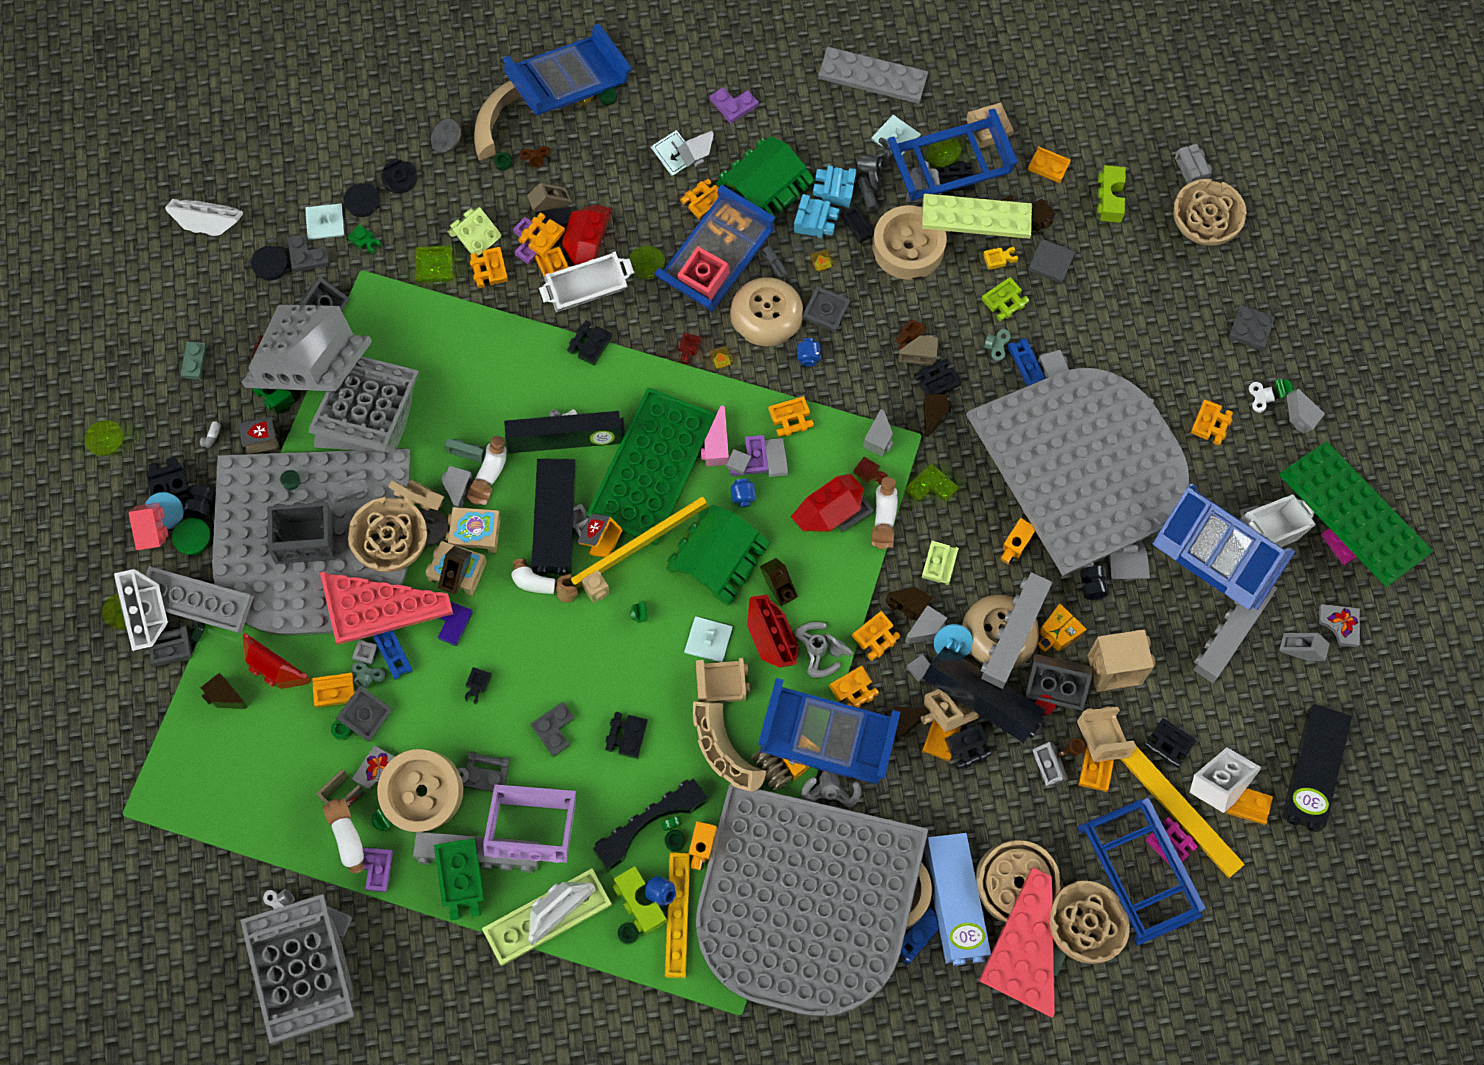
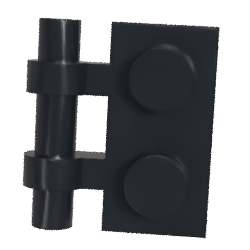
M942 162V164L935 165L937 171H943L938 173L940 185L973 176V171H966L967 169H972L971 162ZM975 183L950 191L974 190Z
M585 320L578 327L576 336L570 340L567 351L571 354L575 350L580 351L578 358L595 366L613 336L611 332L595 326L593 331L589 330L591 323ZM584 336L587 337L588 339H587L586 343H585V344H582V343H581L582 338H583Z
M947 359L938 360L928 368L923 367L919 369V372L913 374L916 381L920 379L925 380L920 382V387L925 395L944 394L961 386L962 382L953 367L948 370L945 369V367L949 366ZM934 372H938V373H939V374H937V375H935V376H933V377H931V375H930V374H932V373H934Z
M615 712L613 719L610 721L611 729L609 735L606 736L605 743L607 744L605 750L613 752L614 746L620 747L619 755L638 759L648 719L628 715L627 722L621 721L622 713ZM619 729L624 730L622 739L616 738Z
M1162 718L1151 736L1157 739L1156 743L1148 739L1144 746L1150 749V753L1153 755L1157 754L1165 759V763L1168 765L1172 764L1179 768L1182 761L1177 759L1176 756L1180 754L1185 758L1197 740ZM1165 744L1171 748V754L1162 749L1161 745Z
M981 724L974 725L944 738L951 756L959 755L960 760L954 763L957 770L969 768L973 763L985 761L987 757L991 756L990 749L984 750L982 744L988 741ZM974 749L975 753L969 756L967 751Z

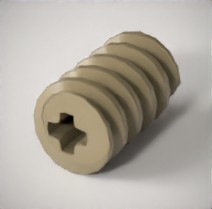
M759 750L752 756V760H757L756 766L761 767V770H766L765 780L769 781L768 786L774 787L772 792H775L787 785L793 776L785 775L789 769H781L784 761L777 763L780 757L765 754Z

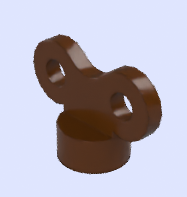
M546 146L539 147L536 150L524 149L519 152V156L522 160L529 159V164L534 168H538L543 165V157L550 154V149Z
M1073 739L1068 744V749L1057 755L1059 758L1070 753L1078 756L1085 751L1087 744L1081 739Z

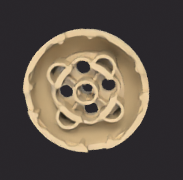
M1212 179L1196 180L1183 187L1176 197L1173 209L1176 225L1182 234L1189 240L1206 246L1221 245L1236 237L1245 224L1247 214L1241 195L1230 185L1224 182L1222 184L1214 182Z
M771 277L757 278L743 285L735 294L730 310L731 321L735 330L745 337V340L760 346H775L788 341L800 329L804 313L801 298L796 290L788 283ZM760 313L761 318L755 316V314ZM774 313L780 314L777 318L773 317Z
M382 497L366 503L355 513L349 525L348 542L352 553L361 564L378 572H395L408 567L421 555L427 540V527L421 512L413 504L401 498L386 499V497ZM387 524H395V526L391 527L387 526ZM374 534L379 535V539L376 541L372 539ZM404 535L407 537L406 539H401L399 541L400 536ZM385 548H391L390 552L384 553L383 551Z
M1002 594L990 595L978 600L967 611L962 626L967 628L972 634L973 643L969 655L979 664L983 665L985 660L989 662L991 655L988 653L993 643L997 645L999 638L996 637L1000 630L999 628H1005L1007 624L1004 619L998 617V614H1003L1006 617L1009 610L1013 612L1015 605L1012 602L1015 597ZM1035 619L1012 669L1023 665L1034 654L1040 634L1037 619ZM986 625H990L992 627V631L987 632L985 631L984 627H986Z
M1078 881L1063 888L1054 898L1050 913V930L1058 947L1072 959L1087 964L1103 963L1117 956L1125 947L1130 932L1129 918L1120 904L1118 896L1104 885L1092 881ZM1078 908L1082 912L1081 916L1076 915ZM1072 927L1077 929V934L1072 931ZM1089 935H1094L1096 937V941L1094 938L1089 937Z

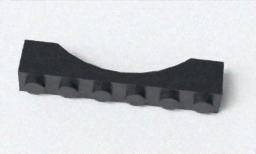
M694 778L690 781L688 779L679 784V789L673 793L672 791L667 792L662 796L660 802L657 804L654 802L645 808L646 812L640 816L638 814L634 815L629 819V823L626 826L617 827L612 831L610 837L607 839L602 838L595 843L593 851L607 872L625 861L632 841L648 824L672 814H692L708 802V797Z

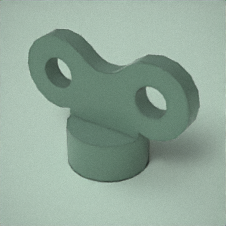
M1002 329L997 333V336L988 334L984 348L993 350L991 355L994 360L1000 361L1004 359V344L1010 340V332ZM1003 333L1006 334L1005 339L1001 338V335ZM1000 351L1001 356L997 357L996 352Z
M355 662L352 665V673L357 675L354 679L357 687L362 686L364 689H367L371 681L380 682L385 677L384 671L380 668L369 669L363 662Z

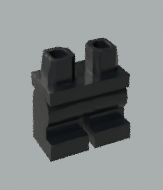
M176 457L168 458L166 460L167 467L161 468L159 463L156 462L148 465L149 472L146 475L151 496L159 492L170 493L171 491V494L175 495L180 501L189 498L190 489L185 471L181 464L178 463Z

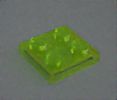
M452 246L416 247L417 283L453 281Z

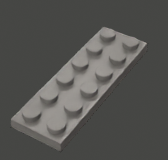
M827 47L818 79L919 104L928 71Z
M148 567L146 577L159 584L166 613L236 633H242L254 596Z

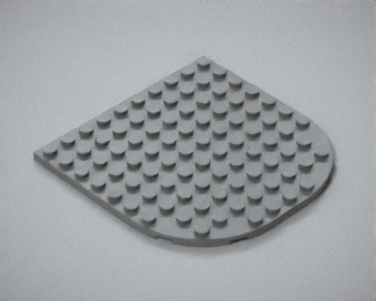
M1093 368L1067 370L972 409L966 414L1062 576L1159 532L1186 488L1189 487L1188 466L1182 448L1156 406L1133 383L1105 370Z
M396 449L395 453L331 451L218 456L212 559L213 578L215 585L254 596L245 621L246 625L273 635L334 634L320 572L338 576L339 574L345 575L349 578L368 579L378 583L385 582L390 585H402L403 580L406 578L408 567L395 572H378L367 568L352 553L348 542L349 525L353 516L366 503L382 497H386V499L400 498L394 495L395 491L389 488V484L393 480L407 486L410 480L409 449ZM314 501L327 502L334 516L335 560L275 564L268 551V506H274L275 504L293 505L296 502H303L305 504L313 503ZM387 524V526L394 527L395 524ZM374 534L372 539L374 541L378 540L379 535ZM404 535L400 536L399 541L401 539H406L407 537ZM385 548L383 552L388 553L391 548Z
M729 783L696 914L699 946L707 965L719 981L738 996L758 1004L793 1013L821 1017L833 1016L851 1011L863 1005L883 988L898 963L928 829L759 789L750 792Z

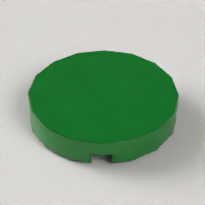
M185 519L174 528L172 543L177 551L183 555H199L209 547L212 536L207 524L200 519Z

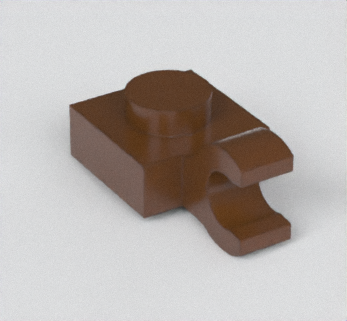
M911 319L900 330L901 336L895 341L900 344L898 349L901 350L910 341L922 336L927 331L925 325Z

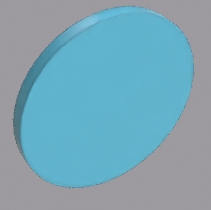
M159 492L150 496L145 504L159 502L160 507L164 509L165 518L162 519L163 525L167 526V529L176 527L181 522L184 514L181 501L175 495L167 492Z
M946 625L934 637V648L938 654L944 646L963 658L971 651L973 643L972 634L962 625Z

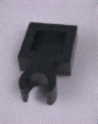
M472 668L466 683V687L470 688L465 694L466 702L470 696H475L473 703L475 705L478 703L479 692H486L492 673Z

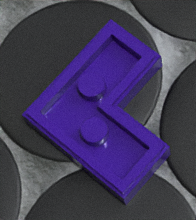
M451 602L453 614L438 618L445 621L438 639L457 646L473 614V610Z

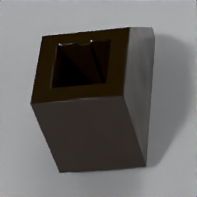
M774 558L760 566L767 585L781 606L798 597L787 568L779 559Z
M914 587L889 592L885 602L892 609L903 612L908 619L917 621L927 605L931 604L932 597Z

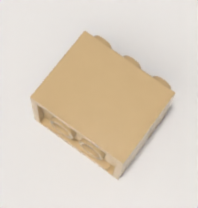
M1145 630L1097 637L1087 655L1089 665L1092 666V677L1096 692L1139 686L1144 683L1155 666L1154 655L1150 653L1149 649L1151 646L1150 638L1146 636Z

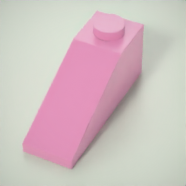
M720 406L704 441V448H701V458L705 460L706 466L726 465L729 460L725 406Z

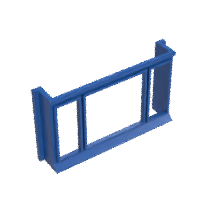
M995 108L988 110L986 119L901 143H897L894 136L887 138L889 149L892 151L910 196V201L922 199L924 194L936 195L1010 174L1014 165L1018 163ZM987 128L1004 164V167L991 171L987 168L973 132ZM967 134L983 173L935 186L919 147ZM914 150L929 188L916 191L901 152Z
M1149 797L1144 800L1140 799L1077 827L1080 834H1087L1137 934L1133 938L1136 946L1202 917L1201 912L1206 908ZM1139 809L1143 811L1149 823L1148 826L1105 845L1101 844L1094 830L1095 828ZM1153 831L1180 885L1132 905L1105 851ZM1184 891L1192 907L1191 910L1149 929H1144L1136 911Z

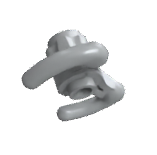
M809 622L795 630V637L805 643L810 657L807 672L813 678L829 676L840 668V663L835 662L824 670L817 669L820 658L827 651L828 644L824 636L817 634L812 636L806 633V631L826 629L827 625L823 622Z
M824 771L819 777L820 784L809 793L810 789L817 783V779L812 777L805 783L801 792L802 800L814 802L819 798L839 800L844 807H853L861 796V786L859 782H854V793L852 797H849L840 786L838 775Z

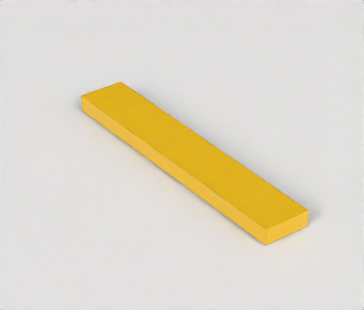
M670 853L669 881L675 885L676 896L672 903L668 904L665 978H686L689 853Z

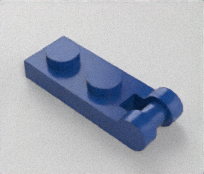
M1026 338L1020 339L1017 343L1011 342L1007 344L1008 351L1012 354L1026 386L1045 379Z
M393 630L373 635L395 680L400 678V675L413 671ZM401 661L403 665L396 668L394 664Z
M931 908L925 912L922 918L904 937L900 955L908 965L939 929L937 915ZM906 944L913 948L910 953L904 948Z

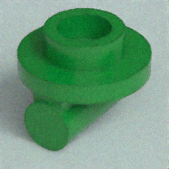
M1287 379L1275 381L1280 399L1287 398V394L1293 391L1291 381Z
M645 601L632 605L630 615L634 621L638 623L648 621Z
M381 808L372 815V824L378 830L385 831L394 825L387 819Z

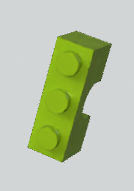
M1104 165L1102 172H1099L1098 183H1101V187L1098 188L1100 203H1098L1097 214H1100V221L1122 222L1125 214V198L1116 197L1112 192H1122L1125 185L1126 167Z
M635 866L614 878L615 885L612 887L618 897L622 895L625 903L623 906L627 913L634 915L636 919L634 924L639 933L643 931L646 936L667 923L665 915L656 902L648 906H642L636 901L637 894L645 889L646 884Z

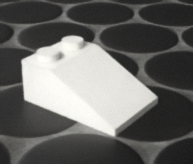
M1226 747L1194 775L1190 793L1224 813L1235 804L1261 767Z

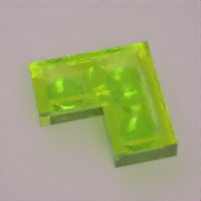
M932 463L905 488V491L918 503L931 491L946 503L959 490V487Z

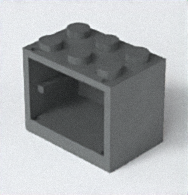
M314 501L307 504L296 502L293 505L275 504L274 506H268V551L275 564L335 560L334 516L327 502Z

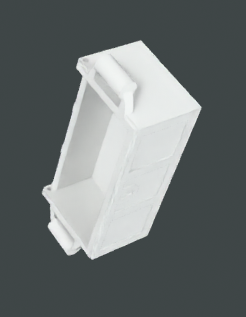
M616 252L582 264L546 274L544 277L546 283L543 287L539 288L543 302L553 303L557 313L624 291L628 287L626 279L630 274L634 273L630 259H620L617 257ZM622 261L627 272L626 276H624L620 265Z
M1293 494L1251 510L1239 519L1280 547L1298 541L1316 525L1311 519L1315 512L1303 500H1297ZM1234 529L1233 533L1244 548L1247 549L1252 540Z

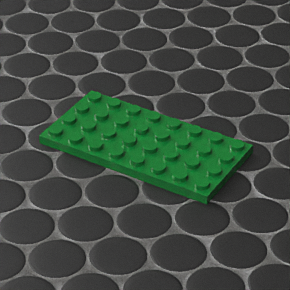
M647 387L586 517L589 518L591 514L609 516L623 529V533L636 538L669 518L697 461L717 414ZM661 536L652 541L651 544L657 546Z
M1327 441L1279 474L1386 588L1433 552Z

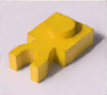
M1001 247L984 251L983 255L988 270L1006 267V262H1017V256L1012 257L1009 255L1014 254L1015 248L1011 247L1003 251Z

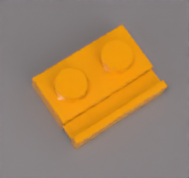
M1038 146L1028 166V170L1061 183L1071 159Z
M560 247L551 249L544 258L540 255H535L543 277L548 273L551 274L568 268Z
M352 673L312 678L315 708L346 704L355 692Z
M933 720L922 752L950 761L951 753L944 738L960 732L961 726L945 732Z
M1086 747L1078 785L1107 792L1114 760L1094 762L1088 747Z
M1246 788L1226 813L1266 825L1273 796Z

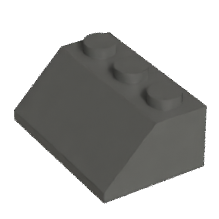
M318 277L313 281L298 305L339 306L342 311L350 298L321 277Z
M1034 654L1025 697L1083 711L1092 678V666ZM1041 695H1049V696H1051L1053 699L1045 698V697H1040V696H1041Z

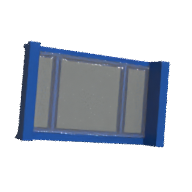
M722 184L717 190L718 199L664 270L658 268L654 273L659 280L666 282L706 307L711 313L773 232V221L775 220L773 215ZM697 246L729 264L730 273L711 300L678 279V273Z

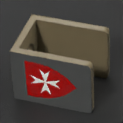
M272 417L239 424L241 442L243 447H246L247 455L280 449L277 428Z
M341 769L316 793L325 805L329 804L326 799L348 779L347 773ZM357 785L345 797L348 808L365 793L360 785Z

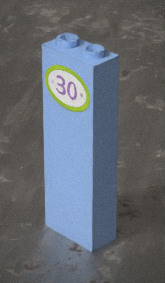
M967 834L928 837L925 843L924 854L931 879L932 895L946 964L953 963V966L966 964L965 961L973 960V963L984 962L985 958L991 955Z

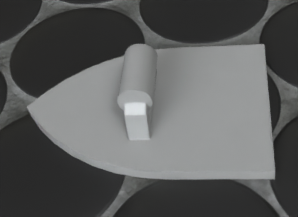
M1142 540L1109 555L1111 580L1150 579L1147 551Z

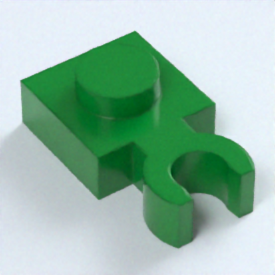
M360 224L348 236V240L362 250L367 247L371 254H375V249L372 248L374 245L379 248L382 247L378 239H373V233Z

